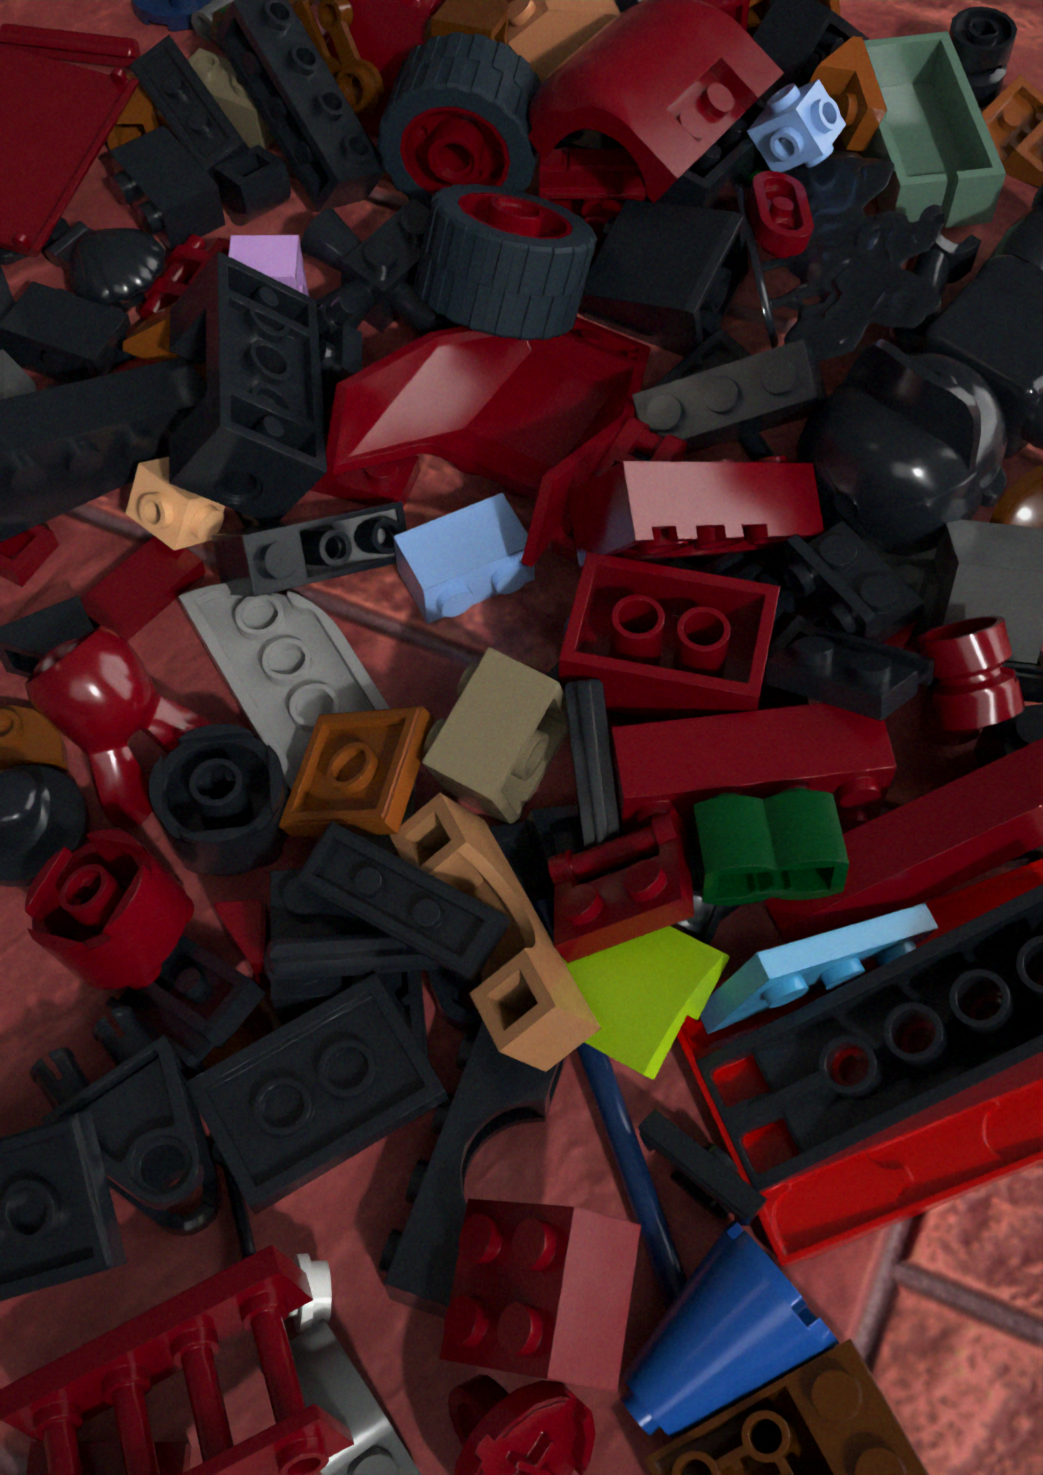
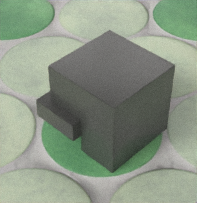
M962 519L946 523L934 557L937 573L924 572L919 597L924 601L922 616L916 619L919 623L914 637L918 638L921 634L933 628L963 619L991 615L1002 616L1005 619L1013 653L1007 661L1037 664L1043 644V528Z

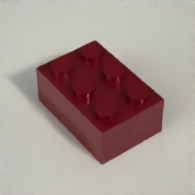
M587 552L559 657V683L564 692L565 684L572 681L599 679L604 684L607 710L663 721L756 711L780 586Z

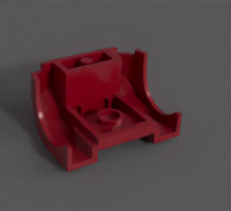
M642 0L615 16L549 74L528 102L532 131L528 138L544 159L565 136L577 130H595L614 138L627 149L636 161L644 179L646 195L655 203L784 72L737 21L720 9L700 0Z

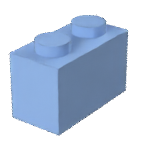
M503 493L393 536L398 572L427 624L445 616H458L474 604L499 594H511L522 588L527 582L535 580L534 565L531 568L521 563L528 534Z

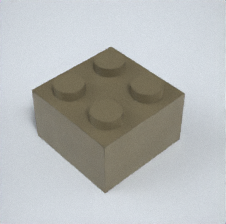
M488 647L480 663L472 662L463 673L457 687V697L459 699L447 720L441 718L431 728L424 743L423 751L426 756L422 764L448 794L506 825L516 824L569 733L565 697L558 681Z

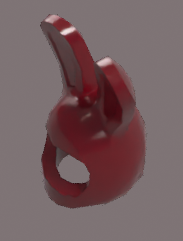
M104 624L78 638L64 641L49 650L38 661L25 683L28 698L37 711L56 730L80 747L88 757L91 777L100 807L114 827L129 829L140 826L153 811L149 797V783L128 747V739L134 733L142 730L165 753L169 754L179 745L177 739L185 733L198 727L211 725L210 721L163 697L154 687L145 666L131 645L117 630Z

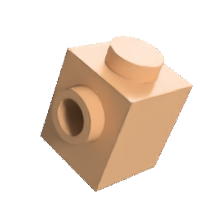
M168 456L138 464L125 514L175 551L212 540L211 535L217 534L222 527L225 506L169 484Z

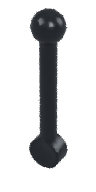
M215 1142L212 1147V1155L215 1162L220 1167H223L242 1254L241 1260L256 1253L246 1202Z

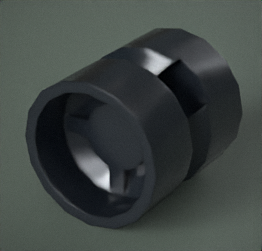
M983 6L970 7L958 12L952 18L949 30L950 38L979 108L990 105L1000 95L1007 63L1009 62L1017 33L1015 22L1006 13L995 8Z

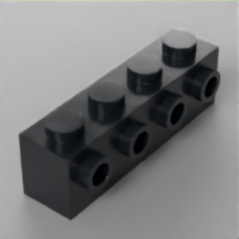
M233 1L215 34V38L316 210L322 212L328 208L334 209L366 200L385 174L380 162L381 156L365 132L352 106L348 103L289 1Z

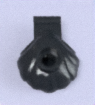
M78 221L44 250L48 259L55 266H61L70 271L71 289L75 292L76 296L101 305H112L119 309L135 307L145 300L144 293L154 286L155 280L162 274L164 257L166 255L161 244L152 235L143 230L109 228L94 231L81 221Z

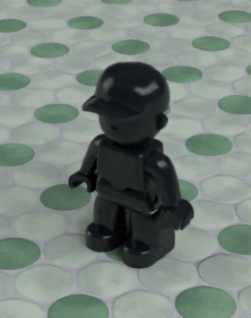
M1043 183L1035 194L1030 209L1006 231L974 280L969 282L944 309L940 305L934 313L927 314L923 322L912 329L903 327L888 328L889 342L880 339L865 348L852 365L844 382L833 389V393L817 405L808 417L796 446V463H813L821 515L829 528L843 520L873 551L908 557L935 549L946 523L960 519L971 520L978 512L980 505L983 507H993L998 503L1005 489L1007 479L1001 467L1003 459L1011 458L1028 444L1043 450ZM933 204L925 208L919 220L943 224L944 217L941 206ZM939 232V237L930 250L908 259L905 264V270L919 276L930 277L943 299L946 284L962 279L972 270L982 240L970 235L963 242L954 243L944 238Z

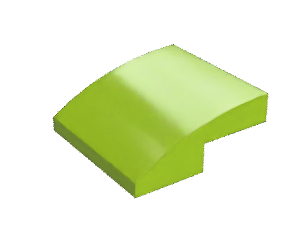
M667 926L570 963L563 959L601 1027L584 1043L654 1080L686 1016L688 1015L696 1020L699 1019L730 956L671 926Z

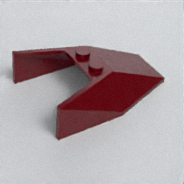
M577 316L571 330L564 335L547 340H518L515 338L497 337L492 334L471 330L466 326L429 332L336 384L326 447L327 473L334 476L418 454H432L452 462L461 472L481 475L501 484L508 493L519 497H529L536 502L521 563L532 568L570 510L567 493L589 481L588 474L596 470L630 417L634 416L635 405L632 395L640 392L651 347Z

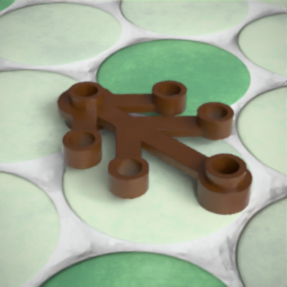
M288 0L354 112L364 115L376 111L384 97L383 80L378 69L370 61L361 59L348 28L353 20V10L348 0H322L318 6L319 22L325 30L330 32L340 59L338 61L331 57L310 6L314 0ZM334 8L337 13V20L334 16Z

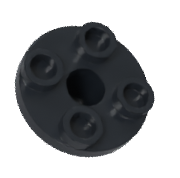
M20 765L0 770V885L7 887L29 886L45 863L66 846L72 853L81 848L87 838L85 835L88 834L89 830L88 808L76 784L65 774L41 765Z

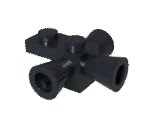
M413 198L363 242L334 209L328 208L320 212L310 222L302 236L300 243L302 255L341 272V286L315 299L317 300V309L324 302H333L337 297L345 293L350 295L357 303V312L349 318V326L356 330L365 320L382 333L399 316L418 338L429 332L452 328L454 322L432 311L426 303L421 301L414 289V280L429 209Z

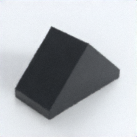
M74 596L0 627V661L6 672L29 678L38 661L49 650L64 641L78 638L94 629L79 596Z

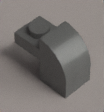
M324 1318L290 1341L289 1344L306 1408L314 1403L320 1406L350 1429L354 1445L329 1457L328 1464L320 1471L321 1474L422 1475ZM259 1363L258 1366L263 1373L261 1363Z

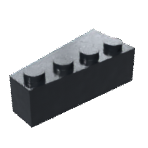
M181 357L0 399V543L133 482L139 463L168 457L170 436L207 394V383L188 359Z

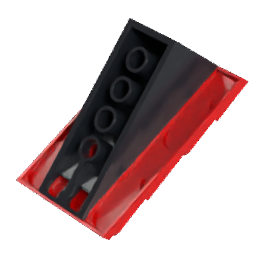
M1043 859L926 902L938 929L916 945V949L881 967L865 971L862 976L844 986L832 990L822 988L787 1004L772 1008L710 1034H707L700 1017L696 1020L688 1015L686 1016L677 1034V1038L730 1155L738 1168L740 1177L768 1199L758 1216L781 1266L787 1268L801 1261L813 1259L1013 1174H1019L1043 1164ZM731 976L719 980L715 985L711 995Z

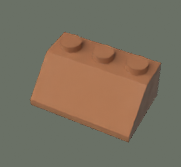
M506 0L509 7L507 42L517 55H521L530 64L529 67L538 75L541 83H543L552 71L615 16L620 14L615 0Z

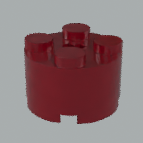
M117 829L97 830L85 835L91 841L90 843L73 853L65 846L54 854L41 868L31 884L25 901V912L32 917V929H27L31 938L88 986L101 990L129 986L133 990H140L149 986L159 976L162 962L175 948L185 925L193 916L194 903L186 894L179 881L132 835Z

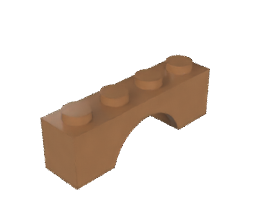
M439 793L403 823L398 834L389 835L401 859L505 914L511 921L481 971L482 983L469 993L499 1052L547 1072L601 1029L485 820Z

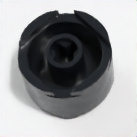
M233 724L205 725L190 730L178 738L179 745L165 759L161 755L153 766L149 779V797L167 842L182 865L193 873L224 877L244 874L260 866H268L277 861L283 853V845L289 836L279 827V823L290 794L280 759L275 750L269 744L267 746L264 742L254 737L252 731Z

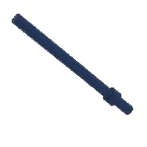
M539 900L533 903L532 906L554 943V900ZM583 1042L576 1049L635 1221L641 1225L640 1235L667 1311L688 1280L608 1055Z

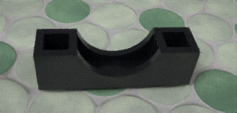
M483 1020L479 1030L470 1027L467 1029L456 1061V1068L464 1070L455 1095L446 1092L448 1100L437 1106L433 1118L431 1133L438 1135L439 1138L430 1162L419 1159L409 1180L405 1201L413 1204L406 1226L404 1231L397 1229L391 1231L380 1258L378 1272L387 1275L384 1285L390 1300L445 1319L458 1257L459 1235L464 1223L467 1207L464 1198V1187L468 1169L481 1147L499 1132L519 1124L546 1121L567 1056L545 1072L499 1052Z

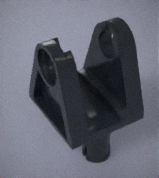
M122 1006L110 1012L124 1032V1037L119 1038L105 1016L100 1018L92 1029L93 1037L96 1041L100 1042L116 1068L91 1084L76 1062L73 1052L67 1047L48 1053L62 1074L60 1080L56 1078L42 1058L31 1067L29 1075L32 1081L37 1083L53 1108L41 1120L45 1124L76 1113L91 1111L110 1190L164 1231L177 1236L194 1235L206 1229L216 1219L222 1206V1188L204 1119L185 1082L190 1080V1077L166 1037L163 1035L153 1042L136 1018L134 1010L129 1006ZM180 1179L175 1185L169 1187L175 1180ZM202 1184V1203L195 1212L183 1216L182 1214H174L167 1211L168 1207L184 1201L197 1188V1185L201 1186Z

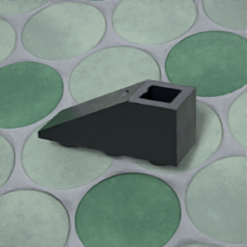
M402 501L272 522L211 536L221 584L226 583L231 591L230 595L256 597L395 564L397 561L393 536L407 531Z

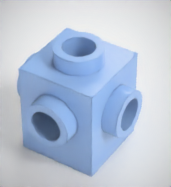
M817 79L800 88H797L794 83L789 84L776 92L767 101V106L747 132L770 169L782 173L803 163L807 168H810L825 160L833 152L834 147L832 143L846 126V123L840 115L836 102L829 97L822 83Z

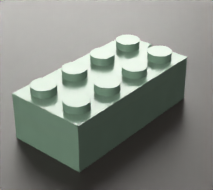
M948 31L864 40L887 111L867 149L860 151V154L863 158L875 157L893 162L895 165L887 187L876 196L881 212L889 210L907 215L909 222H915L919 220L925 208L934 204L942 208L945 228L992 223L1006 172Z

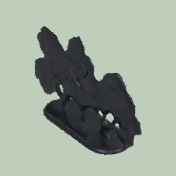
M839 150L832 152L825 160L813 167L807 168L803 163L782 172L795 178L804 186L814 229L803 253L788 258H775L762 262L753 234L743 186L739 183H734L740 214L744 215L747 245L772 349L779 345L772 310L780 307H788L798 311L797 322L785 335L783 345L803 339L817 354L818 362L853 352L870 323L876 322L882 327L887 328L903 327L912 329L922 323L927 314L934 313L941 305L942 298L930 277L916 275L913 272L902 269L901 266L906 260L929 251L939 237V232L944 224L926 220L909 222L907 215L889 210L870 216L865 214L863 207L871 199L878 196L887 187L895 168L893 162L875 157L863 158L857 153ZM786 267L789 268L793 275L800 278V285L780 297L769 299L763 272ZM818 296L821 299L818 303L812 305H805L801 300Z

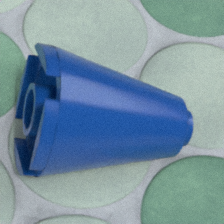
M734 1220L721 1232L623 1372L622 1377L630 1389L620 1399L649 1436H652L662 1428L669 1437L674 1439L747 1399L835 1348L840 1343L820 1317L816 1318L807 1307L808 1305L803 1300V1296L754 1239L742 1229L739 1223Z

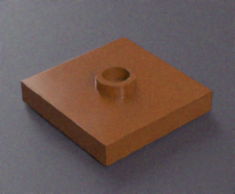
M423 706L319 714L279 827L291 837H321L331 821L356 835L398 834L424 755V743L433 727L435 718Z

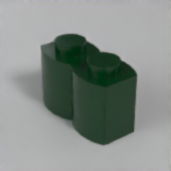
M801 787L789 788L765 799L741 796L735 793H721L693 805L691 837L702 903L735 906L756 903L772 897L785 900H810L832 896L844 891L849 860L832 793Z

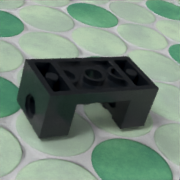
M217 251L170 310V352L184 357L192 363L199 365L203 362L206 363L207 394L169 438V484L266 523L278 522L327 473L317 300Z

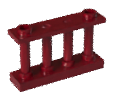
M274 1245L256 1252L0 1389V1420L37 1441H44L49 1475H83L76 1432L82 1427L83 1422L114 1407L126 1475H160L145 1395L150 1391L151 1386L183 1370L203 1463L180 1475H314L326 1467L329 1457L354 1445L351 1431L347 1426L315 1403L306 1408L284 1321L290 1312L314 1299L306 1273ZM253 1333L276 1424L234 1446L214 1358L217 1357L221 1349Z

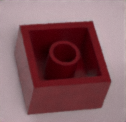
M468 1198L464 1223L459 1235V1251L449 1306L444 1319V1335L439 1359L617 1392L641 1225L573 1206Z

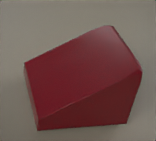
M262 899L214 903L213 908L224 933L255 982L261 989H270L271 980L265 974L263 961L264 946L271 941L270 914L266 904H263Z

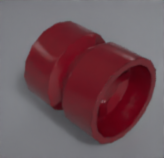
M991 615L963 619L933 628L918 637L921 654L934 658L933 677L940 679V682L935 686L932 699L941 729L957 731L981 728L1011 719L1022 713L1025 709L1019 679L1016 677L1015 670L1002 666L1013 654L1005 619L1002 616Z

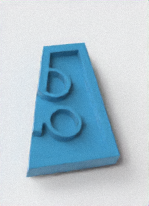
M926 903L757 952L709 997L700 1015V1019L707 1034H710L772 1008L787 1004L822 988H826V990L839 988L859 978L865 971L881 967L916 949V945L938 929V926Z

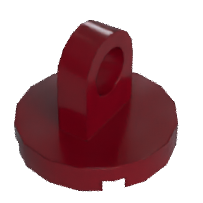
M479 1374L458 1385L449 1393L448 1406L454 1430L463 1445V1449L455 1464L454 1475H572L574 1470L579 1475H583L584 1471H586L591 1461L596 1435L593 1414L563 1383L540 1380L517 1388L509 1394L488 1375Z

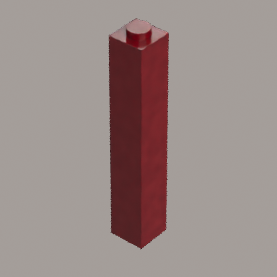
M1043 738L844 833L843 839L849 860V868L843 892L810 900H785L772 897L762 901L783 944L785 945L914 907L1042 846Z

